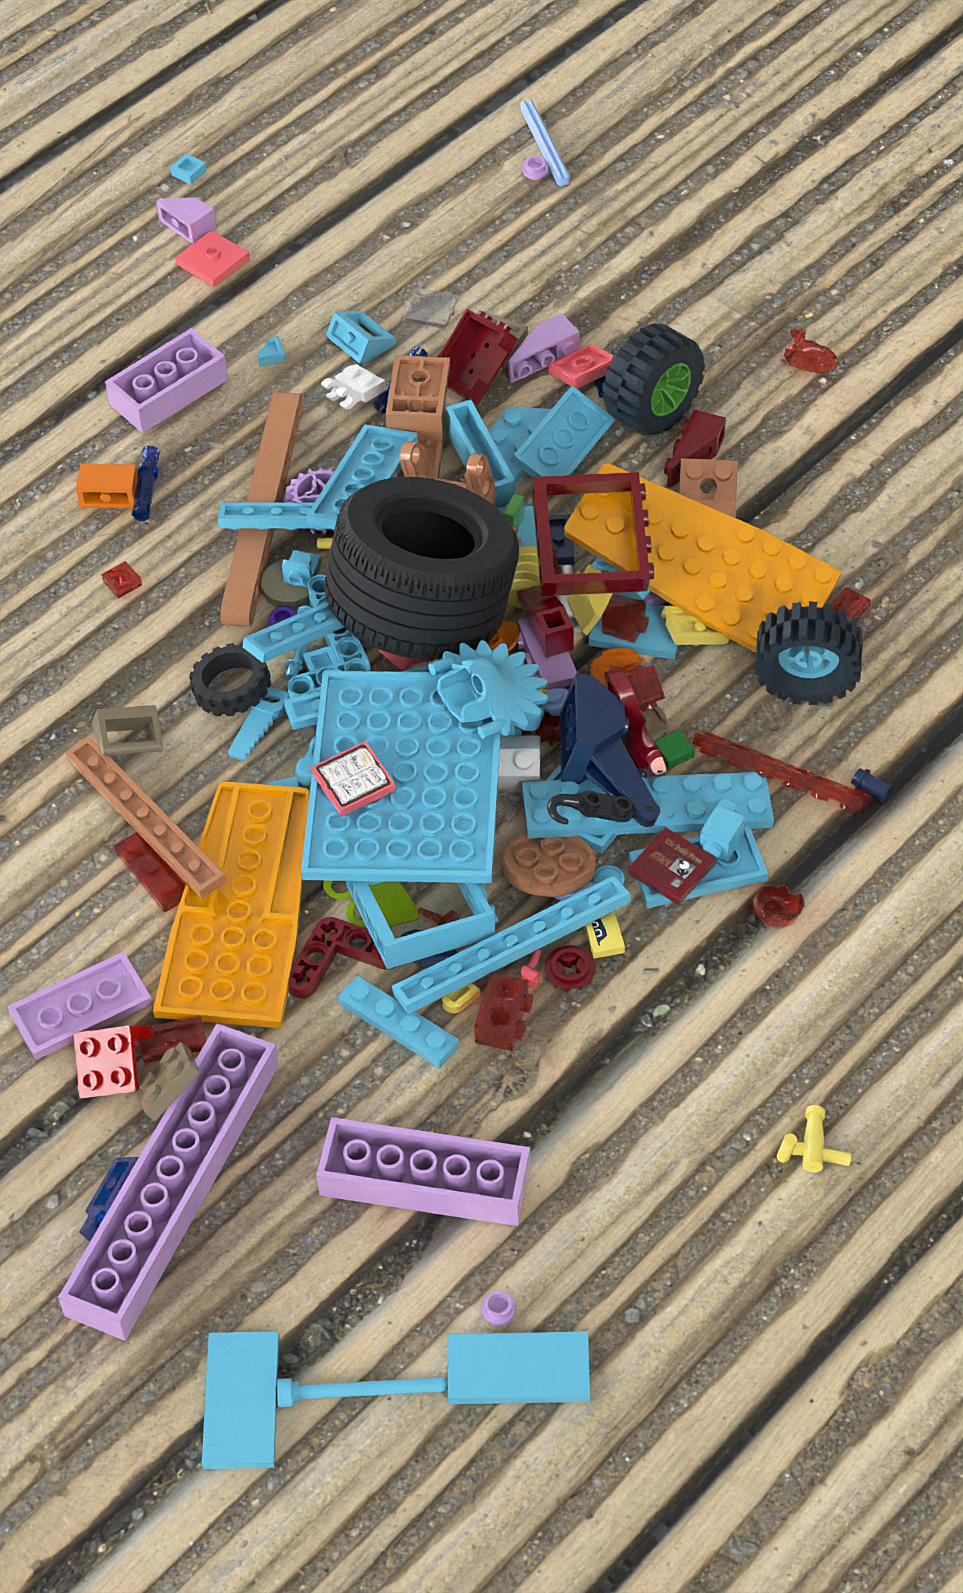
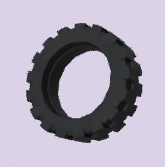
M230 643L226 644V647L220 648V646L212 649L213 652L203 654L200 662H195L193 665L194 671L190 672L189 675L190 687L197 704L202 706L205 712L209 713L211 711L215 716H221L222 714L234 716L236 712L244 713L248 711L249 707H255L260 703L261 697H266L268 693L267 688L271 686V675L266 662L262 663L244 649L243 643H240L239 646ZM246 668L252 671V675L247 682L239 688L224 692H217L208 688L213 678L225 670Z

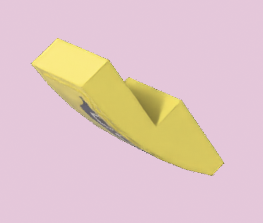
M614 911L583 926L594 959L625 953V945Z

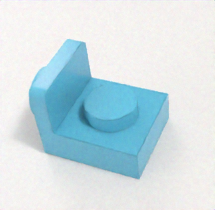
M293 550L290 559L284 560L282 563L284 583L308 587L309 580L316 576L322 563L321 555Z

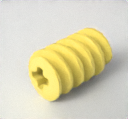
M534 546L519 548V560L507 602L513 607L523 609L516 591L540 585L537 548Z

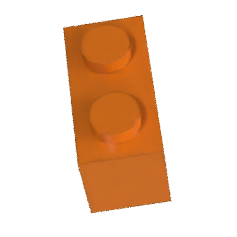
M80 463L76 484L80 507H136L139 489L136 464Z

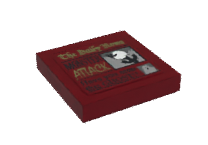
M665 827L628 867V874L680 905L716 865V857Z

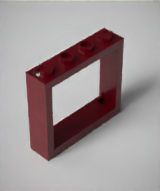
M639 472L533 477L532 500L541 596L643 592L648 590L650 579H654L653 562H648V554L651 553L652 544L651 536H646L645 527L649 525L648 510L643 509L642 501L646 500L645 483H640ZM630 492L638 571L554 575L547 495Z

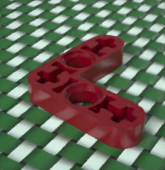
M326 917L316 924L291 968L288 983L289 992L296 998H308L313 995L337 953L380 969H390L386 968L377 947H373L375 943L368 929L338 918ZM331 930H335V933L329 934V936H328V938H327V940H326L327 945L324 944V942H325V933H330ZM357 938L367 941L364 947L358 949L350 945L351 941ZM315 952L322 953L325 956L322 961L317 963L310 962L307 958ZM305 970H307V971H308V973H307V981H308V983L303 982L300 986L297 985L296 981H297V982L303 981V979H304V977H305V975H306Z

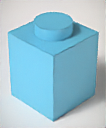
M717 805L700 831L699 848L716 858L728 862L744 836L745 816Z

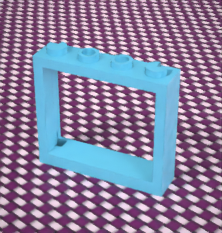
M346 881V886L387 969L473 944L495 935V923L499 919L495 914V906L493 904L489 905L487 902L486 890L482 883H457L474 916L395 939L369 888L370 885L383 881Z

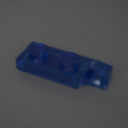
M139 1157L115 1158L85 1210L88 1217L79 1233L89 1242Z

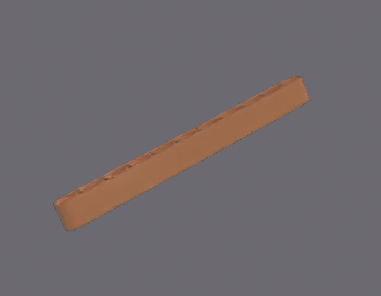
M273 392L246 503H281L302 415L303 397L301 393ZM240 528L221 605V624L252 626L261 590V576L266 569L275 528L265 530Z

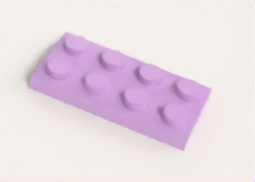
M123 951L7 1007L35 1060H38L73 1043L74 1033L103 1029L153 1005L150 994Z

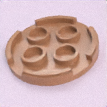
M527 833L507 844L506 851L502 857V871L509 883L521 891L538 896L555 897L577 892L593 879L596 870V856L593 849L578 836L527 838Z

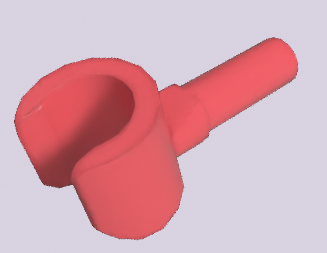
M541 949L535 950L529 963L521 968L522 977L520 978V983L530 989H535L541 978V972L535 970L542 952Z

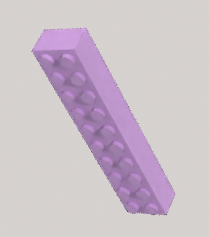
M218 1023L215 1025L195 1060L200 1074L167 1108L58 1296L65 1317L126 1341L279 1067L275 1044Z

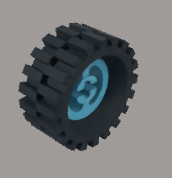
M809 601L808 607H802L801 602L792 603V609L789 610L783 605L778 608L777 615L772 611L766 615V621H761L759 631H757L755 675H758V682L761 686L766 685V691L771 695L777 691L778 699L785 701L788 697L793 698V704L801 705L802 700H809V705H817V700L821 699L827 704L833 702V696L841 699L846 696V690L852 692L856 688V682H859L861 678L862 630L860 627H857V621L853 617L847 619L846 611L840 609L837 612H833V605L825 603L824 608L817 607V602Z

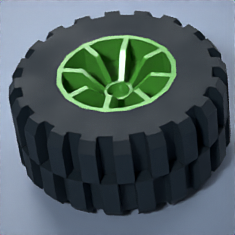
M655 323L641 327L639 332H633L629 339L620 345V350L611 359L610 368L606 370V381L603 382L602 388L605 393L602 396L607 412L616 420L646 436L661 434L663 431L672 428L675 422H679L683 418V414L691 408L694 397L696 398L699 393L698 388L704 378L702 372L705 371L704 356L695 341L665 324Z

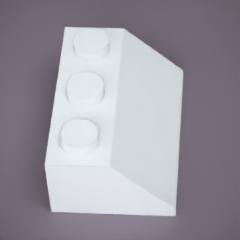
M501 736L498 793L522 792V782L540 781V736Z

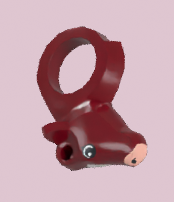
M620 666L606 671L604 677L607 689L624 704L625 717L629 718L627 735L630 740L627 744V751L635 766L645 779L666 773L665 763L645 726L628 676L625 675Z

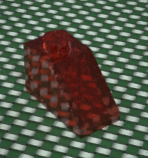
M632 662L621 667L625 675L628 676L641 712L657 707L656 702L665 699L654 664Z

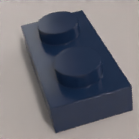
M572 514L549 515L553 565H575L574 543L564 535L565 524Z

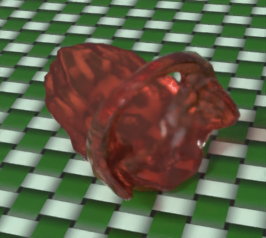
M800 328V330L792 329L790 331L793 341L786 347L784 352L785 359H781L782 362L812 373L829 372L838 365L835 353L828 347L805 339L806 330L804 328Z

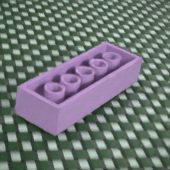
M331 1117L316 1175L319 1196L519 1226L531 1168L530 1147Z

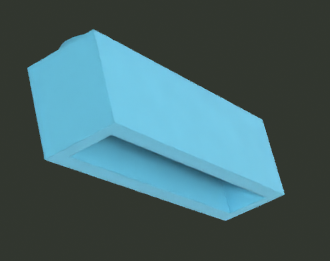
M472 400L445 407L444 429L464 467L466 468L468 459L473 453L487 456L496 488V507L509 504L515 492V479Z

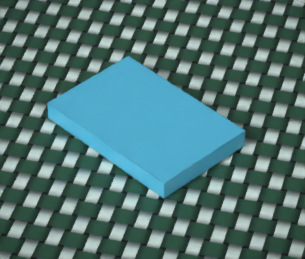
M616 597L610 598L601 618L592 628L589 636V646L607 649L627 648L636 651L637 654L675 660L679 645H675L665 625L666 618L661 616L664 605Z

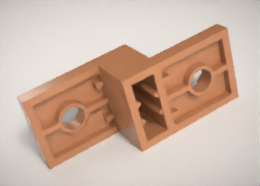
M395 355L385 414L386 427L416 432L418 434V443L425 449L432 477L439 478L446 432L444 429L445 399L451 366L450 358ZM418 378L426 379L425 381H422V382H416V381H415V380L418 379ZM402 469L397 477H405Z
M681 458L679 494L736 518L738 461ZM712 483L715 485L716 490L711 494H705L700 489L702 484Z

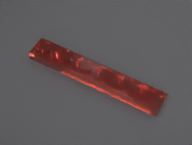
M704 730L695 733L692 744L701 747L699 751L711 757H717V754L728 758L727 763L739 768H744L745 765L756 769L755 772L759 776L766 777L767 779H772L773 776L784 780L783 785L795 790H800L801 787L812 791L811 796L819 800L828 801L829 798L840 802L839 807L850 812H856L857 809L862 810L868 807L871 799L869 794Z

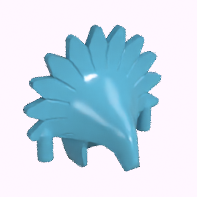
M483 640L479 642L476 651L467 644L461 643L459 655L445 651L443 659L429 664V671L433 676L453 668V670L439 678L436 689L448 710L459 721L465 723L492 717V722L478 727V733L482 739L498 732L508 736L510 724L523 730L527 729L528 721L526 717L540 718L542 712L536 705L546 704L548 701V696L539 691L547 686V680L534 677L539 671V665H523L525 659L524 652L508 656L507 645L504 643L500 644L493 651L487 642Z

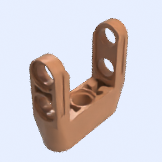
M406 441L400 451V463L405 477L430 478L455 484L478 494L496 507V488L487 456L476 453L471 454L464 474L466 483L432 477L424 447L419 443Z

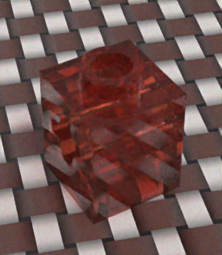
M613 593L602 614V633L632 643L636 642L640 633L644 634L649 624V617L646 616V603Z

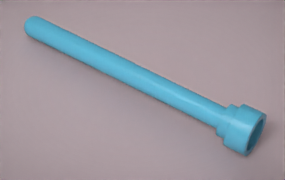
M441 1377L299 1385V1381L292 1382V1378L277 1379L278 1408L293 1407V1403H300V1399L443 1392L448 1384Z

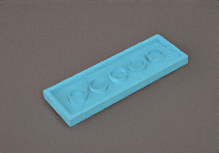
M364 425L307 513V525L318 526L322 529H335L338 513L347 498L373 482L397 477L402 469L400 463L401 448L406 441L418 443V434L416 432Z

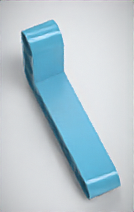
M316 575L308 582L311 608L327 602L324 590L325 575ZM345 627L323 636L327 646L332 647L338 663L292 677L288 682L289 698L321 691L323 671H371L370 662L359 638L354 636Z

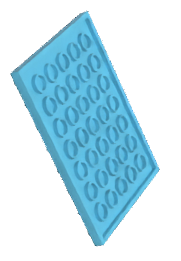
M323 671L313 766L366 741L394 781L396 790L341 817L312 774L301 869L302 880L492 883L501 732L482 739L478 733V727L492 722V717L463 723L448 710L436 689L439 678L448 672H442L433 676L430 672Z

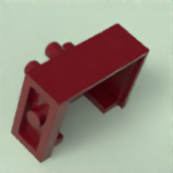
M466 309L438 357L450 358L451 366L447 388L479 405L518 339L510 333L512 328L504 322L498 320L495 324L491 322L493 318L485 312L479 310L476 314Z

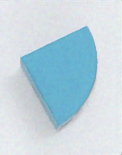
M278 336L269 339L266 345L259 350L258 360L260 367L286 361Z

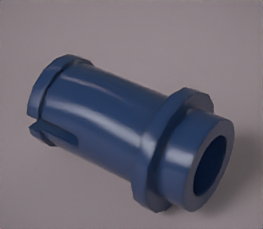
M859 768L851 781V784L855 786V790H863L877 798L880 802H885L893 786L870 774L871 770Z

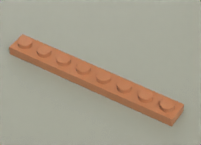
M90 736L65 752L67 760L201 899L227 882L225 874L109 756H102L99 745Z

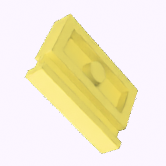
M664 606L661 616L667 620L665 625L675 645L728 643L729 638L708 628L705 624L699 622L698 619L686 614L677 606Z

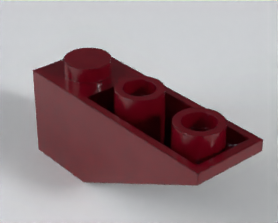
M694 410L690 420L684 421L681 439H676L673 447L672 459L668 458L665 463L664 474L667 475V487L671 488L680 482L681 458L712 460L717 456L725 438L726 417Z
M540 585L516 591L545 657L574 650V626L564 605L556 596H541Z

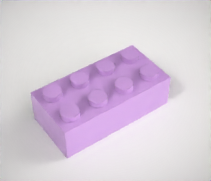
M191 328L106 380L109 405L139 431L144 433L227 381L225 355Z

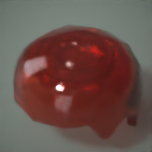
M772 885L759 888L753 899V908L758 918L764 924L775 929L791 926L805 907L803 895L801 893L793 895L790 893L787 885L778 887Z

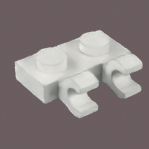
M357 364L346 367L343 372L334 377L335 379L327 378L321 383L326 389L333 387L332 391L325 395L330 401H336L340 397L343 398L347 395L346 399L339 403L340 407L345 410L351 409L361 400L366 403L388 390L385 380Z

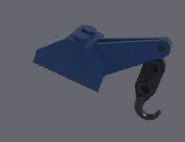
M576 673L559 713L561 782L573 781L579 785L585 780L590 779L606 794L595 791H585L573 795L557 794L548 801V814L556 822L566 825L569 823V820L559 815L556 808L558 806H567L580 811L586 817L616 822H628L633 818L641 826H654L660 815V807L652 797L621 740V736L627 734L629 718L625 717L624 704L594 676Z

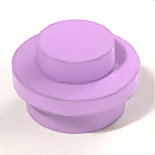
M539 156L527 158L523 165V174L533 180L543 178L548 173L547 163Z
M494 1291L487 1295L482 1302V1316L492 1325H505L516 1314L515 1301L509 1294L503 1291Z

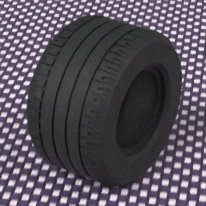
M395 477L376 481L359 489L347 498L338 513L324 580L325 597L333 614L349 632L363 642L382 651L407 658L440 660L443 659L445 651L459 655L461 643H465L473 650H476L480 641L483 640L488 643L497 634L502 625L519 560L518 538L511 524L499 509L485 498L468 489L445 481L422 477Z

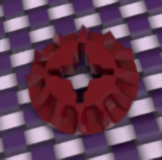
M574 945L562 946L548 955L545 961L546 978L553 983L555 988L562 987L567 992L570 989L578 988L581 991L585 984H591L592 978L596 974V963L593 956L586 949ZM573 965H576V973L571 971L565 974V966L571 968Z

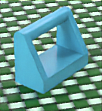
M363 311L334 312L326 336L359 364L368 363L397 343V339ZM361 323L364 327L371 331L375 335V337H372L358 324Z

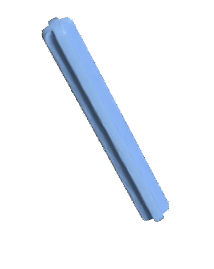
M530 99L527 101L523 100L520 104V110L557 185L560 187L568 186L571 182V176L534 102Z

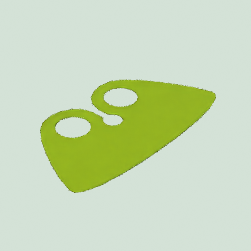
M324 880L323 888L330 897L337 900L352 897L349 890L340 894L334 892L331 888L333 881ZM383 881L369 886L388 926L405 924L418 919L416 906L399 882ZM352 900L346 908L348 920L354 925L366 927L363 920L357 919L353 915L356 904Z

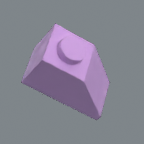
M197 197L160 198L156 201L159 221L192 244L211 230H216V214L214 209Z

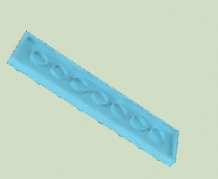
M766 772L652 776L646 779L642 777L652 797L660 807V815L652 827L641 826L633 818L628 822H616L586 817L580 811L567 806H558L556 810L559 815L567 818L569 823L566 825L558 823L550 817L547 811L548 801L557 794L573 795L585 791L606 793L590 779L585 780L579 785L573 781L561 782V780L522 782L521 790L527 838L573 837L580 834L597 836L605 835L606 832H615V835L660 833L665 827L673 832L701 831L717 805L745 816V825H749L750 829L773 828L774 824Z

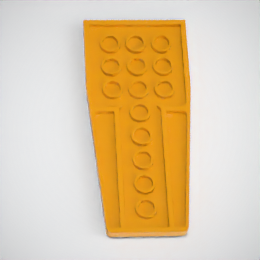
M605 463L597 474L630 472ZM640 477V483H645L646 500L642 501L643 509L648 510L649 525L645 527L646 536H651L652 544L651 553L648 554V562H653L654 579H650L648 586L650 591L672 605L677 606L686 614L698 619L699 622H702L708 628L724 634L727 638L755 653L759 625L762 620L766 621V615L771 611L777 615L779 607L785 605L789 610L792 609V603L801 602L802 607H808L809 601L817 602V607L823 608L842 571L764 530ZM630 492L584 494L565 524V537L620 572L638 571Z
M221 782L218 785L198 848L225 874L227 882L203 899L186 883L170 932L153 1008L154 1018L282 1029L289 992V977L295 961L303 886L301 869L310 795L307 788L238 782Z

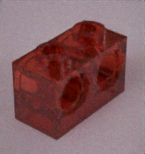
M496 973L490 974L474 1025L476 1044L513 1051L516 1040H522L524 1035V1013H530L534 995L529 993V980Z

